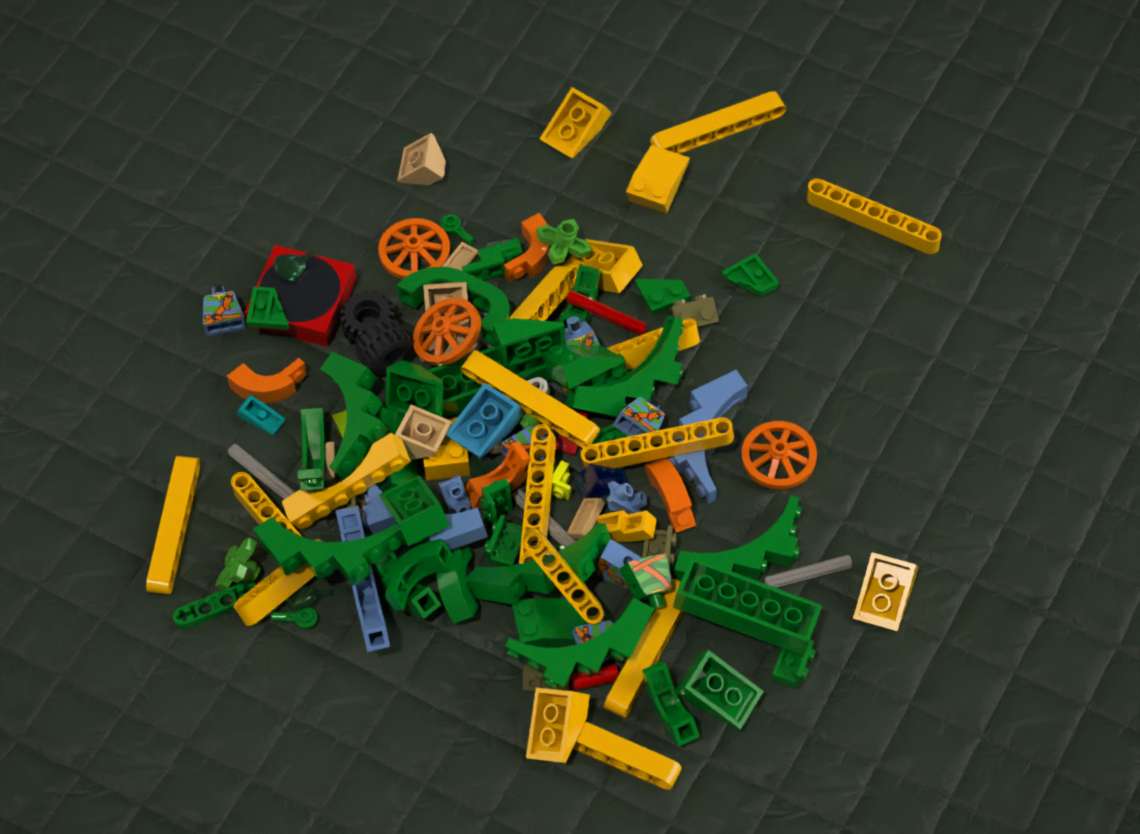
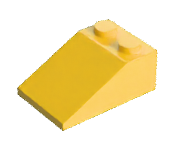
M572 87L543 132L540 140L573 159L601 131L612 112L603 104Z
M651 145L635 170L626 190L628 201L667 214L690 158Z
M585 239L591 247L590 255L582 258L572 255L563 266L576 267L578 269L579 265L582 264L600 269L601 273L597 288L620 294L643 266L634 246Z
M456 417V418H448V419H447V420L452 421L450 427L452 426V424L455 422V420H456L458 417ZM446 435L436 455L423 458L426 480L450 478L456 475H470L467 449Z
M872 552L853 619L898 631L919 566Z
M536 688L526 758L566 763L587 719L590 695L573 691Z

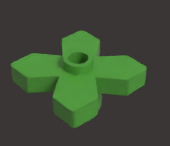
M574 219L563 221L557 226V229L549 225L537 228L536 236L539 241L551 246L548 257L552 264L564 262L567 252L578 258L590 255L591 247L588 242L576 237L579 227Z
M249 537L242 542L240 547L235 545L228 550L225 558L226 567L219 574L215 587L225 590L232 581L235 583L240 581L253 582L257 578L260 567L257 566L255 561L250 559L257 541Z

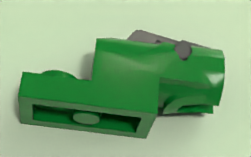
M518 238L488 243L486 247L477 250L479 262L462 266V271L483 281L505 275L504 264L523 254Z

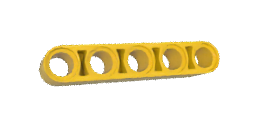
M555 266L515 310L510 319L545 321L574 288L578 269L576 267Z
M238 472L232 476L231 484L235 497L259 525L273 517L282 527L301 536L250 475L245 472Z
M538 529L528 530L523 537L524 547L587 623H599L603 618V609L600 602L544 534ZM532 536H537L540 538V543L536 546H531L528 544V539ZM546 554L555 556V560L550 564L542 561ZM565 571L569 573L570 576L566 581H559L557 579V575L560 572ZM576 589L584 591V595L579 599L572 597V592ZM596 607L599 611L595 616H589L586 614L588 608Z
M306 564L287 576L278 567L238 599L234 604V608L246 626L254 625L315 575Z
M588 722L584 723L573 746V749L666 790L672 789L682 769L676 761Z

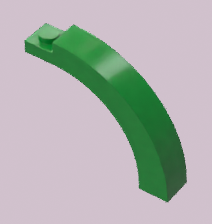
M301 409L302 469L298 470L301 491L325 489L326 432L324 409Z

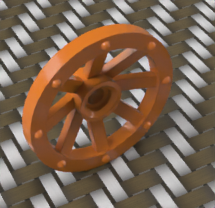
M420 218L405 219L393 224L384 232L379 242V258L387 272L403 280L408 275L419 271L418 258L420 256L430 265L427 268L442 267L450 257L449 238L446 232L432 221ZM411 229V234L408 236L400 233L404 230ZM417 229L428 231L420 236L417 235ZM437 236L442 244L427 242L426 240ZM392 238L402 241L401 243L388 246ZM425 249L442 253L436 261ZM403 250L393 263L389 260L387 254ZM407 257L411 258V271L399 268Z
M448 298L434 304L421 316L414 329L413 346L416 353L426 363L436 366L451 364L459 360L471 350L479 337L481 330L480 314L469 301L462 298ZM458 308L467 310L453 317ZM448 310L444 316H441L440 313ZM471 318L470 328L455 325ZM431 333L423 343L424 334ZM455 333L467 335L460 345L453 338ZM436 339L435 353L431 355L426 351ZM443 341H448L453 351L442 355Z
M771 421L757 426L747 435L742 445L741 459L746 473L758 484L771 489H789L802 484L811 476L816 466L817 449L812 437L800 426L786 421ZM771 432H783L780 439H776ZM790 434L801 440L787 443ZM763 435L770 444L754 442ZM807 448L809 459L792 450ZM750 451L767 452L751 462ZM789 459L804 465L805 468L796 475ZM770 460L772 464L769 474L765 476L757 468ZM783 464L789 478H775L778 465Z

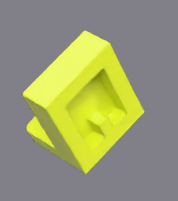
M562 460L553 474L551 492L555 497L569 500L571 497V486L567 485L571 478L569 463Z

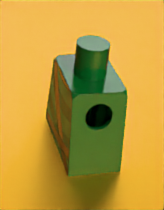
M666 552L628 562L620 568V572L635 599L639 601L649 599L654 610L666 606L662 595L673 588Z

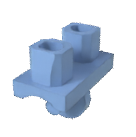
M459 475L438 483L449 514L472 509Z
M614 481L608 483L610 496L607 497L608 508L611 511L623 510L628 514L640 512V508L647 505L646 493L642 491L634 493L633 488L628 483L621 485Z

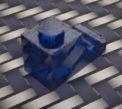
M589 464L574 477L579 496L584 498H599L610 494L608 483L612 481L620 485L627 483L624 470Z

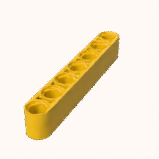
M771 91L660 131L651 137L650 143L653 146L681 154L779 118L786 112V106L778 93Z
M813 179L809 182L807 201L809 204L924 253L934 254L939 250L942 234L938 228L822 179Z
M683 319V332L678 341L679 351L695 346L700 342L695 319ZM663 327L613 345L607 349L616 354L620 353L624 357L628 371L637 367L654 348ZM562 385L563 390L569 391L567 387Z
M473 350L460 368L467 377L482 386L484 383L488 384L519 404L522 411L582 448L591 445L600 432V428L587 418L476 350Z
M716 418L591 444L582 449L581 459L584 468L588 472H599L725 446L734 439L733 426L727 418ZM721 430H728L726 433H719ZM700 434L706 435L702 438L697 437ZM677 439H684L682 442H675ZM657 443H661V444H662V445L659 446V447H654V445L657 444ZM634 448H640L638 451H631ZM613 452H617V453H618V454L615 455V456H610V454L613 453ZM590 457H596L592 461L588 460Z
M545 424L537 425L531 434L519 564L534 560L524 547V534L530 529H538L546 538L548 535L556 437ZM548 434L545 440H540L541 436ZM546 455L543 461L538 462L539 457ZM544 476L543 481L535 483L537 478ZM537 498H542L540 503L534 504ZM535 519H540L537 525L532 526V522ZM532 536L528 539V544L530 545L534 540H538L539 544L540 538Z
M176 456L147 576V593L166 595L172 593L199 476V458Z
M675 578L672 580L673 588L663 595L666 606L654 611L631 658L627 660L609 692L604 709L624 718L630 713L646 684L642 670L658 662L685 613L673 607L676 592L681 581Z

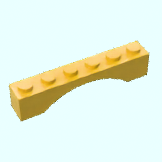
M390 433L372 444L369 453L361 465L342 482L322 490H298L284 499L282 504L289 522L301 530L307 528L314 521L327 516L335 508L346 504L351 498L364 493L372 485L382 482L385 477L393 472L401 470L406 464L411 462L403 441Z

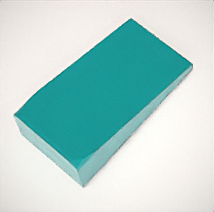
M251 394L237 411V416L272 436L275 435L286 421V418Z

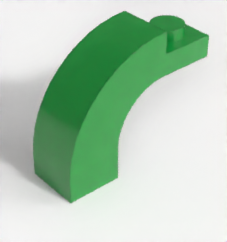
M582 264L579 265L573 291L596 301L601 270ZM569 303L566 310L561 314L559 322H563L565 329L568 328L567 319L570 317H579L580 323L587 322L588 324L592 313Z
M443 539L428 541L412 548L390 567L383 581L388 587L385 597L395 611L404 610L412 587L420 579L432 573L447 571L452 553Z
M469 547L451 551L452 557L447 571L436 573L440 596L453 624L473 617L479 606L470 591L466 578V567L473 555Z
M393 551L372 564L381 576V582L386 589L388 587L383 579L390 567L398 560ZM417 582L412 587L404 608L415 617L424 619L441 606V603L429 586H422Z
M661 661L643 669L642 672L647 687H645L659 720L670 738L678 746L699 738L694 718L679 700L666 663Z

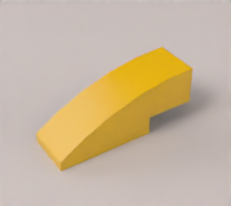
M621 510L599 515L594 526L597 523L606 524L610 538L615 542L642 541L654 539L657 519L647 510L627 514Z

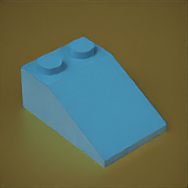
M484 383L448 429L446 436L481 459L514 429L524 415L519 404Z

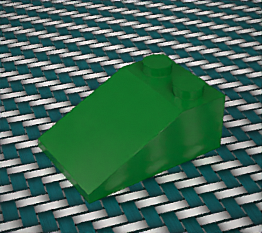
M513 318L502 320L493 325L495 350L501 365L506 369L542 358V353L549 350L550 347L565 344V326L563 322Z
M560 344L554 345L542 353L547 375L568 389L625 362L623 357L602 345Z
M403 360L387 367V409L406 414L410 405L442 417L443 381L421 365Z
M420 475L379 494L393 522L401 530L403 539L408 546L417 544L424 538L440 533L444 528L449 527L441 504Z
M531 598L512 604V614L518 641L527 645L543 648H559L574 645L576 642L571 631L577 626L586 625L585 620L567 599Z
M709 650L697 655L675 690L678 695L693 706L738 730L742 728L764 692Z

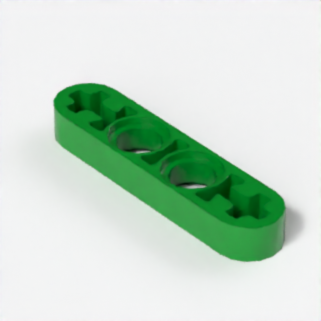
M246 581L177 608L173 613L176 627L181 630L190 629L235 611L234 604L237 601L235 594L238 593V596L241 598L245 595L246 590L250 591L256 584ZM225 597L233 599L230 605L224 606L221 604V600ZM205 605L212 608L207 614L199 612L200 608ZM193 610H195V613H196V616H197V617H195V618H194V615H193V613H192ZM182 615H185L187 617L186 621H183L181 619Z

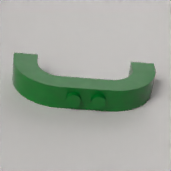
M425 268L408 275L396 285L399 301L416 308L424 301L423 285L467 282L468 301L473 306L488 313L481 320L480 339L495 346L493 325L502 320H509L511 317L508 298L499 288L455 268Z

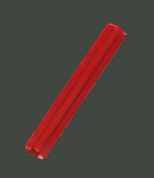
M573 290L567 295L566 301L639 335H642L646 330V323Z

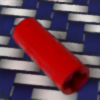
M616 664L600 667L595 675L590 674V676H586L580 672L570 674L574 691L616 682L619 676Z

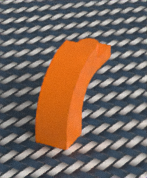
M540 213L521 222L522 235L528 241L530 247L521 256L504 264L505 278L509 282L523 277L526 273L531 278L535 277L544 269L549 261L548 252L551 246L541 243L536 236L537 228L547 225Z
M298 358L283 371L271 376L258 375L242 363L227 375L229 387L240 397L247 399L251 394L263 403H274L296 393L295 384L301 382L307 375L305 363Z
M520 442L511 444L504 461L495 470L486 475L468 480L465 491L472 509L483 508L480 499L483 498L481 489L492 482L506 478L512 493L527 478V464L530 457Z
M666 458L644 465L650 485L658 491L664 502L670 523L673 525V532L677 533L696 526L690 507L692 504L674 465Z

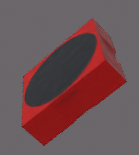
M274 245L256 287L275 288L285 318L288 321L289 329L251 328L275 334L290 335L302 341L328 347L337 327L342 305L344 302L347 303V299L357 279L355 265ZM249 301L248 306H247V308H246V310H245L246 321H247V316H248L250 301Z

